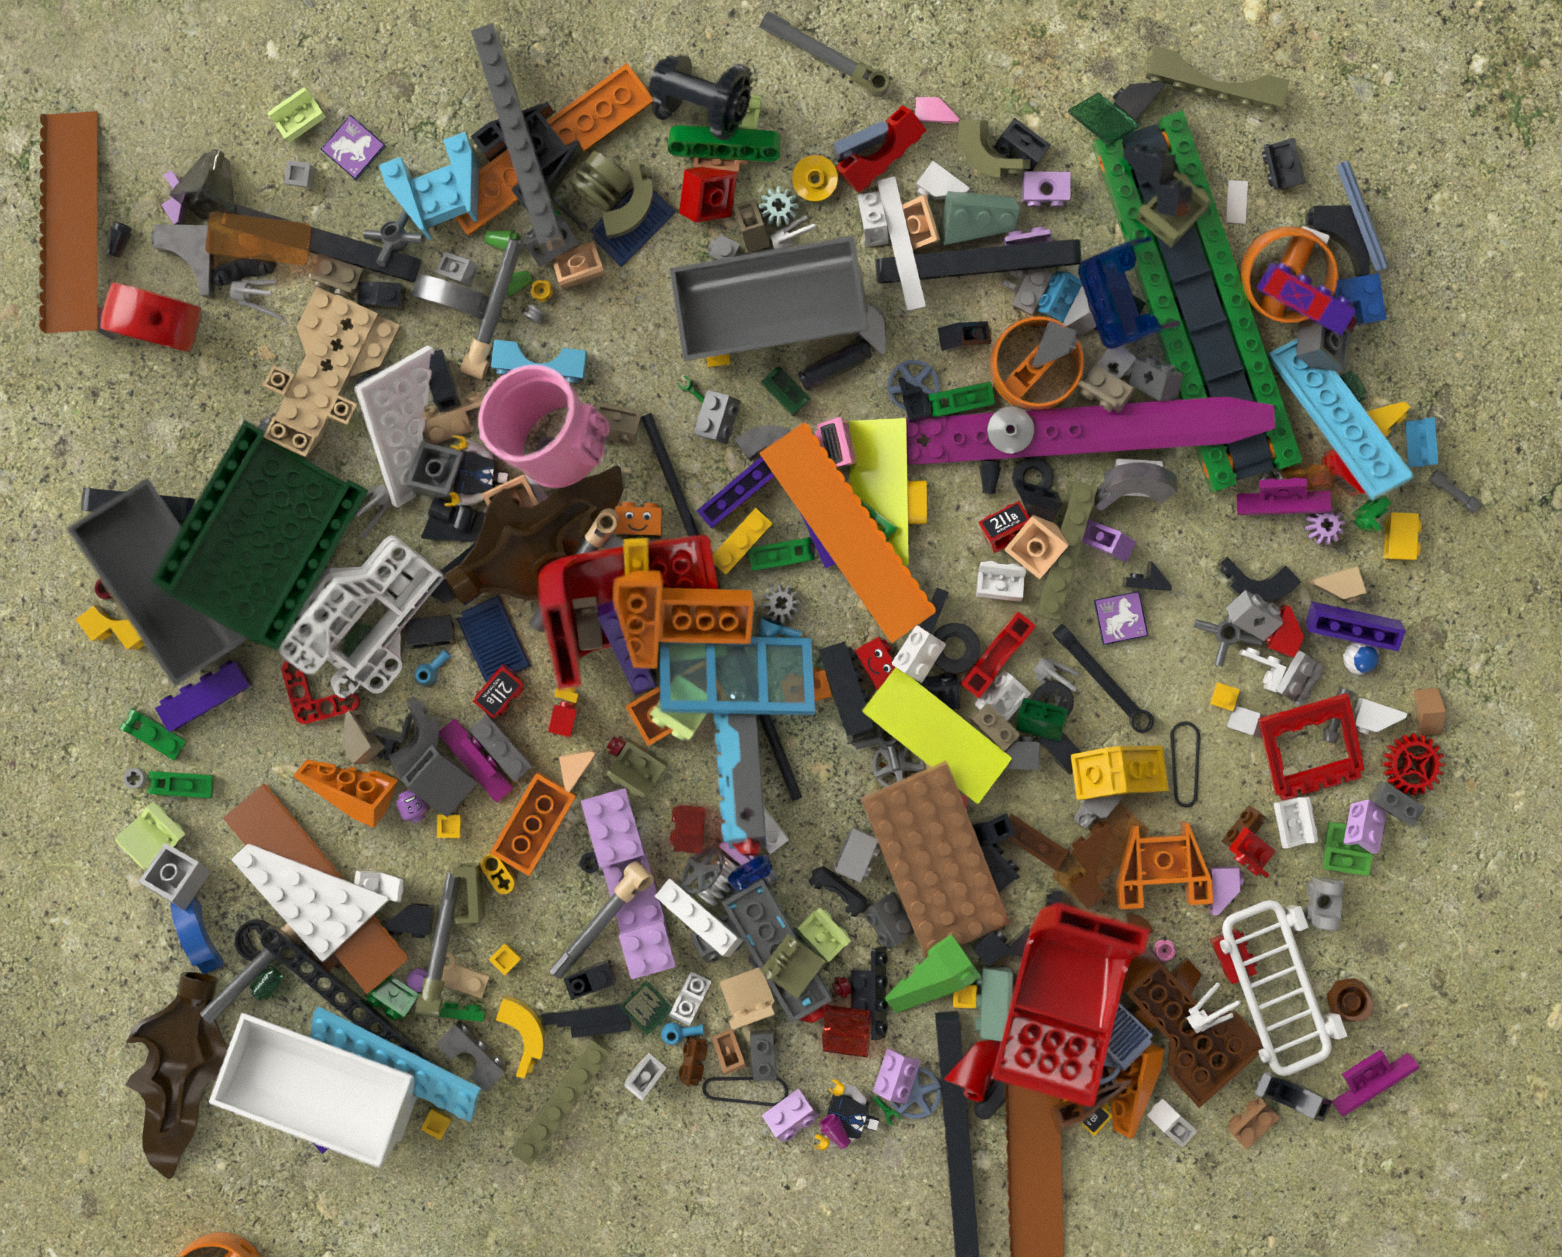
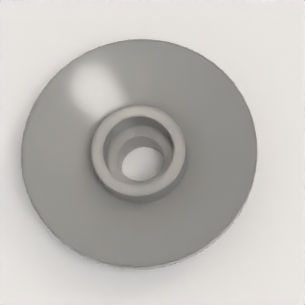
M1005 407L998 410L991 417L988 424V437L995 448L1005 453H1017L1024 450L1030 444L1034 435V425L1031 417L1024 410L1017 407ZM1009 425L1015 427V431L1012 434L1006 432V428Z

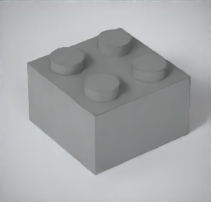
M851 825L834 865L835 872L860 883L862 878L867 879L872 867L869 863L872 856L876 858L880 849L876 836Z
M165 843L139 880V883L185 911L211 871L198 861Z

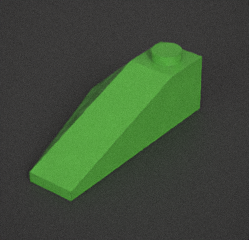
M952 934L934 945L927 952L929 956L922 964L918 962L913 967L915 971L908 978L902 979L885 997L896 1013L962 990L981 977L970 958Z

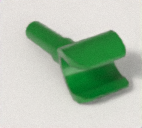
M683 376L688 381V385L682 387L677 382L679 388L682 391L692 393L703 403L705 397L693 387L689 377Z
M875 1096L873 1100L885 1113L888 1124L894 1126L889 1118L891 1115H896L900 1119L899 1113L895 1109H890L878 1096Z

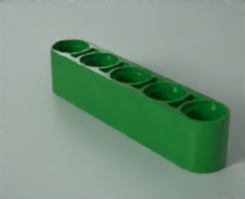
M675 125L669 130L667 149L671 155L677 157L774 162L780 157L781 135L772 130L738 129L737 132H734V137H730V140L726 141L712 136V132H710L711 127Z

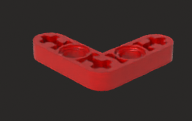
M287 660L282 665L283 679L293 715L297 722L301 724L316 722L344 714L348 710L354 711L360 706V697L356 692L349 695L350 698L355 699V702L352 703V708L349 705L339 706L342 710L340 712L338 711V703L335 698L338 697V702L346 700L347 696L346 698H341L335 694L313 701L306 673L300 669L295 671L296 678L301 677L302 681L290 684V680H294L293 674L287 671L291 663ZM297 685H301L305 689V695L302 698H296L293 694V689ZM325 701H330L333 704V711L330 714H325L321 710V705ZM316 703V711L320 717L316 718V713L308 715V720L305 717H300L303 707H305V710L315 709L313 704Z

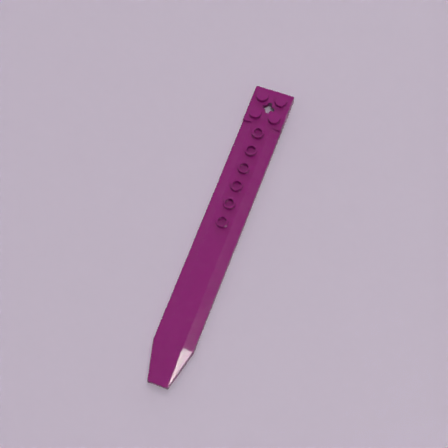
M1230 397L1129 403L1124 405L1120 413L1113 409L1109 412L1101 406L1028 410L1025 412L1032 419L1034 435L1030 444L1024 450L1017 453L1002 452L991 443L988 437V424L995 413L938 416L909 423L908 419H906L907 465L1229 444L1275 429L1274 405ZM1013 425L1007 426L1006 432L1009 434L1014 433L1015 427ZM923 434H926L927 438H931V442L927 443V447H922V444L918 443V439H921Z

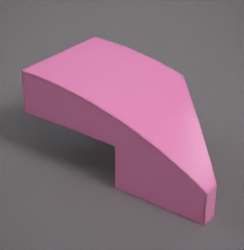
M916 97L915 115L920 122L953 124L959 123V120H961L939 97Z

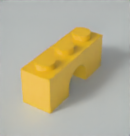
M755 508L713 554L714 564L727 575L773 523Z

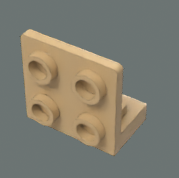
M759 967L720 982L721 989L732 1014L729 1020L732 1030L775 1015L779 1009L770 985Z

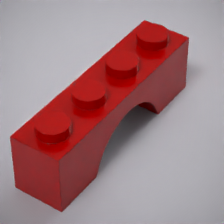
M902 105L886 120L888 133L884 144L877 152L867 156L853 153V155L846 157L836 166V170L850 188L858 193L867 189L871 185V181L878 175L883 174L894 160L904 155L908 147L917 143L922 138V135L927 130L911 109Z
M1015 611L959 684L974 696L980 698L994 681L1006 661L1037 625L1019 611Z

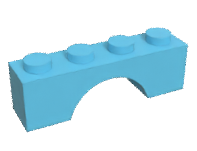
M494 340L491 368L497 370L496 374L505 375L520 367L539 365L556 371L568 383H579V380H585L588 353L586 350L563 348L554 360L540 364L526 359L517 342Z

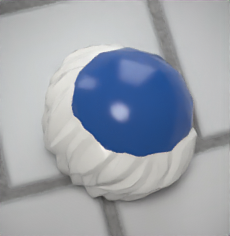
M1351 642V645L1347 646L1343 654L1344 664L1353 674L1363 675L1364 673H1369L1379 663V649L1376 646Z

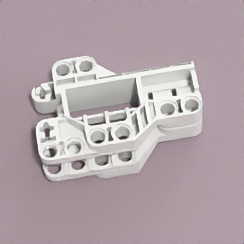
M388 536L362 567L327 568L323 572L297 618L302 616L296 625L293 623L279 648L280 653L286 660L306 674L315 673L327 659L335 667L339 668L331 679V686L335 694L341 698H346L351 693L353 694L360 684L372 693H381L402 669L400 631L444 579L443 573L399 537ZM402 570L413 577L411 581L401 573ZM332 580L331 583H330V584L326 587V589H325V588H324L325 583H326L327 581ZM389 588L398 596L395 598L386 589ZM317 598L316 601L310 607L309 604L311 600ZM375 598L388 606L389 610L350 657L346 656L336 648V645ZM388 659H395V664L392 667H385V662ZM373 677H381L378 684H370ZM339 683H342V684H345V683H346V684H347V688H346V689L343 688V687L340 688V687H339Z

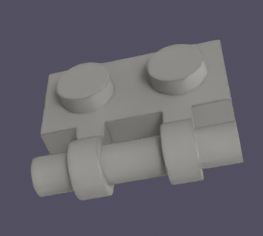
M1298 651L1275 691L1293 701L1296 705L1302 706L1305 700L1310 698V691L1315 682H1319L1322 677L1320 674L1324 667L1316 663L1315 660L1305 653Z

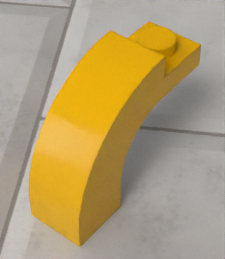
M505 995L502 999L496 1021L514 1027L521 1034L524 1041V1053L516 1076L525 1079L527 1073L532 1074L536 1060L532 1058L541 1060L543 1056L545 1033L539 1017L527 1004Z

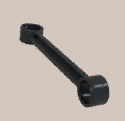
M1064 624L1058 626L1052 632L1053 636L1129 717L1131 728L1140 733L1150 731L1154 725L1152 714L1146 710L1139 709ZM1139 713H1145L1149 718V724L1142 730L1134 726V717Z

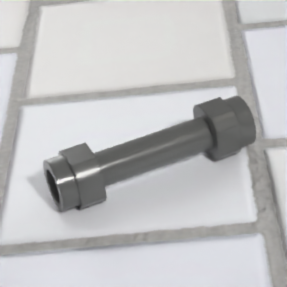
M1436 470L1430 476L1429 481L1437 488L1442 487L1461 501L1464 504L1463 507L1471 513H1475L1481 506L1479 499L1475 496L1469 497L1446 479L1447 476L1439 470Z
M1339 688L1336 696L1347 693L1351 701L1353 692ZM1331 719L1329 728L1325 729L1322 740L1336 744L1340 733H1337L1341 722L1340 719Z

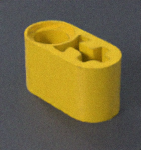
M907 481L908 524H927V482Z
M490 853L487 854L481 861L482 871L498 893H510L517 883L515 875L506 862ZM488 858H495L497 860V869L493 870L487 866ZM503 869L504 872L495 878L494 875ZM502 878L510 880L508 887L500 885Z

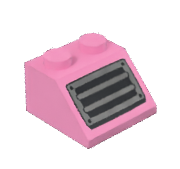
M839 417L818 424L815 436L819 439L822 447L826 449L828 458L835 462L837 469L857 464L847 419Z

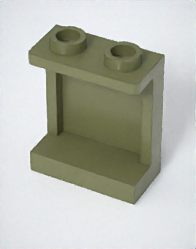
M1176 171L1174 172V180H1182L1184 185L1192 186L1190 214L1173 217L1157 213V197L1155 195L1147 205L1144 204L1138 210L1136 217L1140 223L1171 248L1209 208L1211 201L1209 195L1203 189H1197L1191 184V180L1186 175L1179 174Z
M481 862L458 863L452 868L453 877H467L469 913H462L455 920L456 924H462V927H474L484 918Z

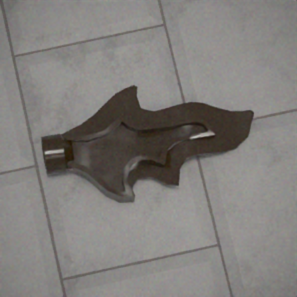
M613 466L599 474L584 477L570 486L558 488L533 507L519 508L511 499L508 489H502L488 505L481 531L474 547L460 565L443 575L446 583L460 603L465 606L482 593H503L523 600H540L539 574L542 569L557 559L576 555L581 538L589 531L599 514L604 509L614 510L615 506H618L623 493L621 467Z
M182 972L176 998L167 1007L141 1020L131 1030L126 1044L142 1042L149 1050L145 1064L129 1077L125 1085L139 1092L145 1101V1119L142 1135L143 1150L149 1164L167 1179H172L175 1175L180 1157L194 1137L202 1092L211 1080L217 1081L229 1049L216 1019L209 1023L200 1014L214 999L218 979L212 975L199 972Z

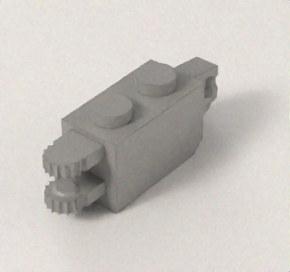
M1124 795L1081 800L1080 803L1082 805L1074 820L1086 828L1097 817H1108Z

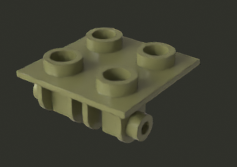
M788 933L760 971L770 981H775L798 999L823 966L825 960Z

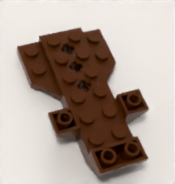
M1145 947V952L1142 955L1132 959L1125 975L1122 989L1135 1002L1128 1010L1148 1030L1157 1027L1169 1040L1167 1073L1200 1108L1259 1055V1050L1263 1049L1260 1037L1236 1011H1228L1217 1017L1220 1018L1230 1013L1234 1015L1233 1018L1209 1027L1203 1032L1196 1033L1190 1023H1188L1190 1027L1187 1030L1183 1028V1023L1189 1022L1187 1017L1191 1015L1188 1010L1197 1005L1191 994L1202 974L1187 957L1169 972L1159 959ZM1204 1010L1207 1016L1217 1012V1010ZM1200 1038L1205 1042L1202 1046L1198 1044ZM1215 1055L1220 1059L1218 1062L1213 1061Z

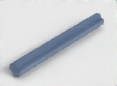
M1349 161L1341 162L1337 165V170L1376 271L1384 270L1388 267V262Z

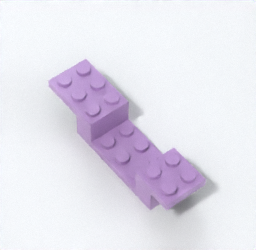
M626 788L581 800L599 868H603L610 897L615 893L614 888L625 877L623 875L625 868L634 861H639L653 876L641 831L637 829ZM654 880L647 889L638 892L630 903L626 902L616 914L620 929L619 939L631 979L676 967L670 946L671 938L661 902L655 897L658 892Z

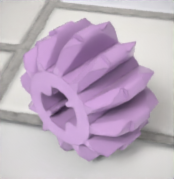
M1331 507V512L1312 513L1313 517H1306V520L1311 525L1305 526V530L1312 529L1313 532L1308 537L1310 539L1316 537L1317 544L1324 540L1325 545H1329L1331 539L1333 541L1339 540L1336 533H1344V530L1339 528V525H1344L1345 521H1338L1342 513L1337 512L1334 514V507ZM1329 522V527L1326 529L1321 528V523Z

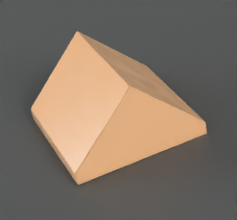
M922 195L903 204L902 208L913 252L937 245L939 236L927 196Z
M594 241L569 249L552 260L562 290L606 275Z
M521 475L482 493L487 506L502 489H508L511 499L519 508L533 507L539 503L531 483L525 475Z
M1033 515L1004 550L1036 577L1041 579L1069 544L1055 523Z
M592 749L565 754L559 757L564 787L567 792L573 790L599 751Z

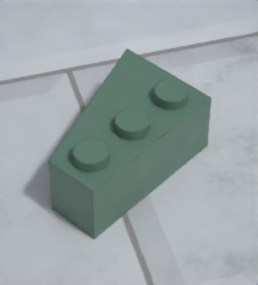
M947 191L939 228L940 238L943 245L1014 231L1020 209L1014 197Z

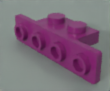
M1307 479L1259 480L1260 493L1237 494V515L1331 512V492L1307 491Z
M453 719L439 731L440 737L495 802H498L513 789V786L496 767L498 766L496 760L490 754L487 756L482 750L483 745L476 737L472 738L457 719Z
M1378 1050L1342 1073L1349 1090L1332 1100V1104L1339 1114L1344 1117L1411 1075L1420 1067L1409 1053L1389 1064L1385 1054Z

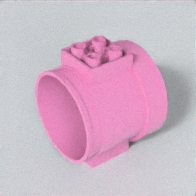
M539 365L514 369L497 380L486 394L479 414L480 439L488 448L507 464L519 468L537 484L549 488L570 486L588 475L594 466H599L600 459L604 455L605 439L610 432V422L593 405L583 404L574 388L559 373ZM569 408L567 422L557 439L544 450L524 457L525 440L533 425L542 416L553 410Z

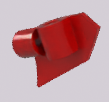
M996 1040L976 1042L944 1080L965 1088L963 1094L968 1099L977 1102L983 1101L989 1082L994 1078V1069L1001 1042Z

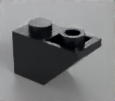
M412 902L385 923L383 927L389 931L390 935L400 936L402 932L411 933V937L425 938V935H429L432 932L435 905Z
M609 959L588 966L564 978L571 1000L615 985L617 981Z

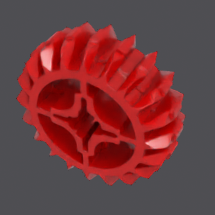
M1411 733L1410 738L1404 734L1401 737L1402 742L1395 738L1393 741L1396 747L1388 745L1387 748L1391 753L1383 754V757L1388 758V762H1382V766L1388 767L1387 770L1383 771V775H1391L1387 782L1389 784L1395 782L1394 788L1397 790L1401 788V792L1404 794L1410 791V794L1413 796L1417 794V791L1420 794H1425V787L1433 790L1431 782L1440 783L1436 776L1444 775L1443 771H1439V767L1446 765L1444 762H1439V759L1443 758L1444 754H1436L1440 746H1432L1434 740L1430 738L1426 740V736L1422 734L1418 738L1416 733ZM1417 745L1423 748L1425 752L1414 756L1407 748ZM1400 755L1403 763L1397 770V760ZM1411 760L1417 761L1415 763V769L1410 768L1412 766ZM1430 760L1429 771L1426 773L1424 766ZM1413 773L1416 777H1419L1420 781L1408 783L1402 777Z

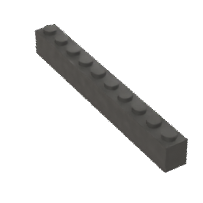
M493 23L471 30L538 245L543 252L565 246L566 244L499 33Z

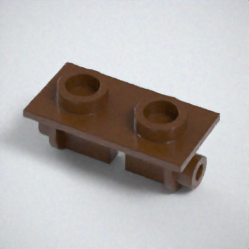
M1248 805L1240 814L1233 827L1227 831L1226 836L1221 842L1230 847L1244 827L1256 834L1265 823L1263 821L1265 816Z
M691 1036L687 1037V1042L683 1046L684 1059L683 1064L679 1068V1081L688 1087L690 1085L698 1086L699 1082H702L704 1065L697 1064V1060L705 1061L708 1049L707 1040L698 1038L697 1041Z

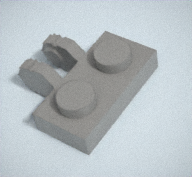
M1043 268L1028 270L1027 274L1021 271L1008 272L1011 276L1023 281L1020 287L1008 280H1003L1001 283L1003 287L1016 293L1011 306L1032 315L1053 273Z

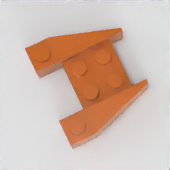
M1181 821V834L1140 837L1139 826L1131 824L1116 880L1118 908H1144L1143 885L1182 882L1185 884L1186 903L1189 905L1213 904L1212 880L1188 822Z

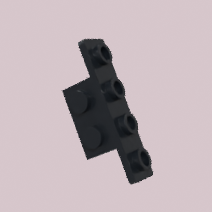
M885 946L871 949V970H851V1016L871 1017V1040L875 1041L886 1038L888 1024L886 1022L888 1002L885 999L886 987L888 985V978L886 976L888 955Z

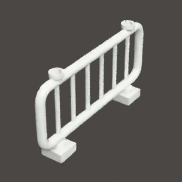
M1267 900L1228 916L1223 923L1224 940L1220 941V947L1225 954L1230 953L1263 1045V1049L1259 1050L1261 1060L1264 1063L1269 1062L1270 1067L1276 1074L1287 1076L1325 1060L1331 1053L1332 1045L1330 1038L1340 1040L1347 1037L1339 1014L1328 1013L1323 1016L1321 1015L1292 930L1302 931L1309 928L1301 906L1290 905L1283 908L1278 902ZM1268 909H1272L1276 913L1279 923L1237 940L1234 939L1232 933L1234 923ZM1281 927L1286 945L1247 961H1242L1237 944ZM1283 950H1289L1294 966L1250 984L1244 966ZM1296 970L1302 988L1258 1005L1252 988ZM1304 992L1309 1010L1268 1027L1265 1026L1260 1012L1261 1009ZM1312 1014L1317 1031L1275 1049L1273 1048L1268 1031ZM1319 1035L1322 1042L1320 1052L1285 1067L1279 1064L1275 1053Z

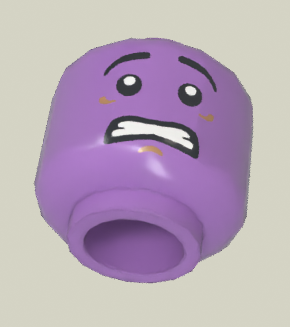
M411 790L398 795L399 799L396 801V806L404 821L412 820L413 823H416L426 818L424 813L430 809L427 802Z

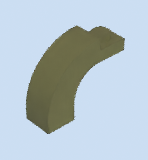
M959 120L958 135L961 149L970 164L978 171L993 177L1008 178V173H1022V169H1030V159H1006L993 152L988 142V121Z
M638 158L629 160L634 183L632 198L624 207L602 213L608 239L620 237L635 230L645 220L651 209L654 196L652 179L643 181L642 178H647L644 164H639Z

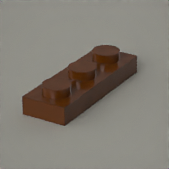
M1010 813L1009 818L1016 835L1007 839L1057 871L1069 851Z

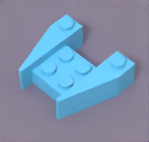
M465 132L443 140L451 165L412 179L409 167L401 157L379 165L386 187L428 240L432 239L429 227L462 214L468 213L474 222L478 221L479 161L473 143Z

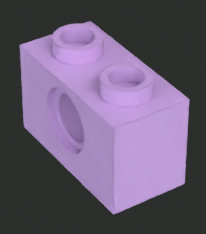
M1024 172L1022 175V203H1027L1028 207H1041V203L1050 204V207H1064V204H1068L1070 201L1071 172ZM1048 185L1052 190V194H1042L1040 186Z

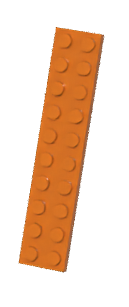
M626 63L555 114L547 122L566 147L577 139L583 149V154L654 103V99L628 63ZM508 149L479 170L478 221L474 222L468 213L455 217L468 236L519 201L511 190L519 181Z

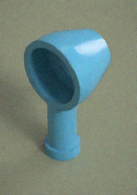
M762 616L759 621V637H776L778 633L789 638H800L802 631L786 627L776 620L772 621L771 618Z
M442 649L441 653L430 664L419 665L414 672L416 682L421 686L434 684L438 677L437 669L447 659L452 657L450 653ZM422 671H425L428 674L426 680L422 679L420 676Z
M669 1022L664 1025L661 1031L663 1042L670 1046L679 1044L683 1037L704 1035L703 1024L682 1028L676 1022ZM669 1032L675 1033L676 1038H675V1039H669V1038H668V1033H669Z

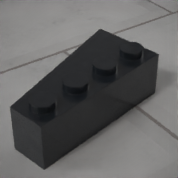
M844 641L819 649L848 743L852 744L855 743V740L875 736L873 725L877 723L863 713L866 703H869L866 689L861 690L859 682L863 680L859 668L854 669L852 660H855L852 647L847 648Z

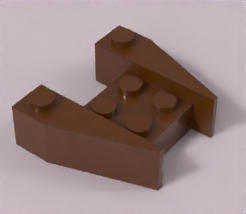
M1103 1066L1101 1079L1107 1078L1114 1073L1112 1067ZM1115 1077L1107 1083L1099 1084L1095 1103L1090 1107L1071 1101L1053 1105L1050 1114L1057 1132L1060 1133L1083 1124L1125 1091L1131 1084V1081L1127 1080L1118 1083Z

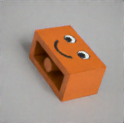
M621 502V506H615V511L619 515V523L615 528L614 534L662 536L663 509L658 508V503H644V507H634V502Z

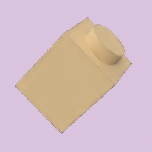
M1358 566L1309 580L1310 585L1339 600L1346 599L1347 603L1361 599L1360 594L1366 593Z

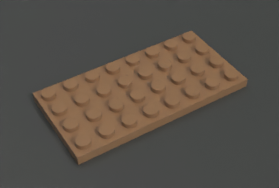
M946 761L860 798L925 959L929 956L927 952L934 945L951 934L961 946L988 934L991 930L994 931L1010 924Z

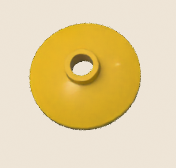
M810 155L801 159L796 164L792 174V183L795 191L802 198L813 202L822 201L835 191L838 183V173L836 167L828 158L821 155ZM814 175L820 177V181L818 183H813L811 181V178Z

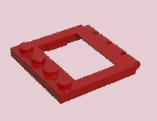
M1347 693L1258 718L1273 790L1276 796H1280L1281 801L1298 797L1297 790L1300 791L1301 795L1319 791V783H1321L1323 789L1342 784L1341 777L1344 778L1345 783L1361 779V771L1365 769L1350 696ZM1330 719H1340L1348 758L1284 776L1283 761L1280 749L1277 747L1276 737L1289 731L1302 730L1303 727L1313 724L1315 726L1323 724Z

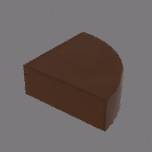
M1126 913L1128 924L1150 930L1149 934L1154 933L1152 926L1145 918L1134 913Z

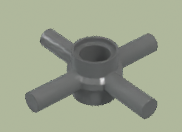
M404 208L397 222L389 221L385 223L380 231L364 230L363 232L365 239L382 240L385 244L376 261L379 266H385L392 251H402L409 242L424 244L426 241L424 234L406 233L404 227L410 216Z
M1229 614L1227 620L1220 622L1218 625L1195 619L1193 628L1214 633L1220 642L1214 665L1223 667L1229 645L1236 643L1238 640L1260 646L1262 640L1258 637L1241 632L1240 628L1232 623ZM1226 626L1231 627L1233 630V635L1229 639L1223 636V629Z
M882 727L877 732V736L854 741L856 750L879 745L888 751L892 771L901 770L896 749L901 742L896 738L892 741H885L883 736L888 734V732Z

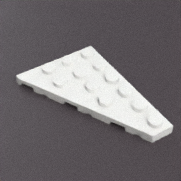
M425 346L355 387L392 505L397 508L416 497V493L406 485V481L420 443L423 442L422 433L425 428L423 413L424 405L428 404L429 380L432 372L429 369L431 354H434V350L430 346Z
M247 844L231 859L322 962L326 961L390 900L387 896L326 874L318 869H313L292 859L282 857L253 844Z

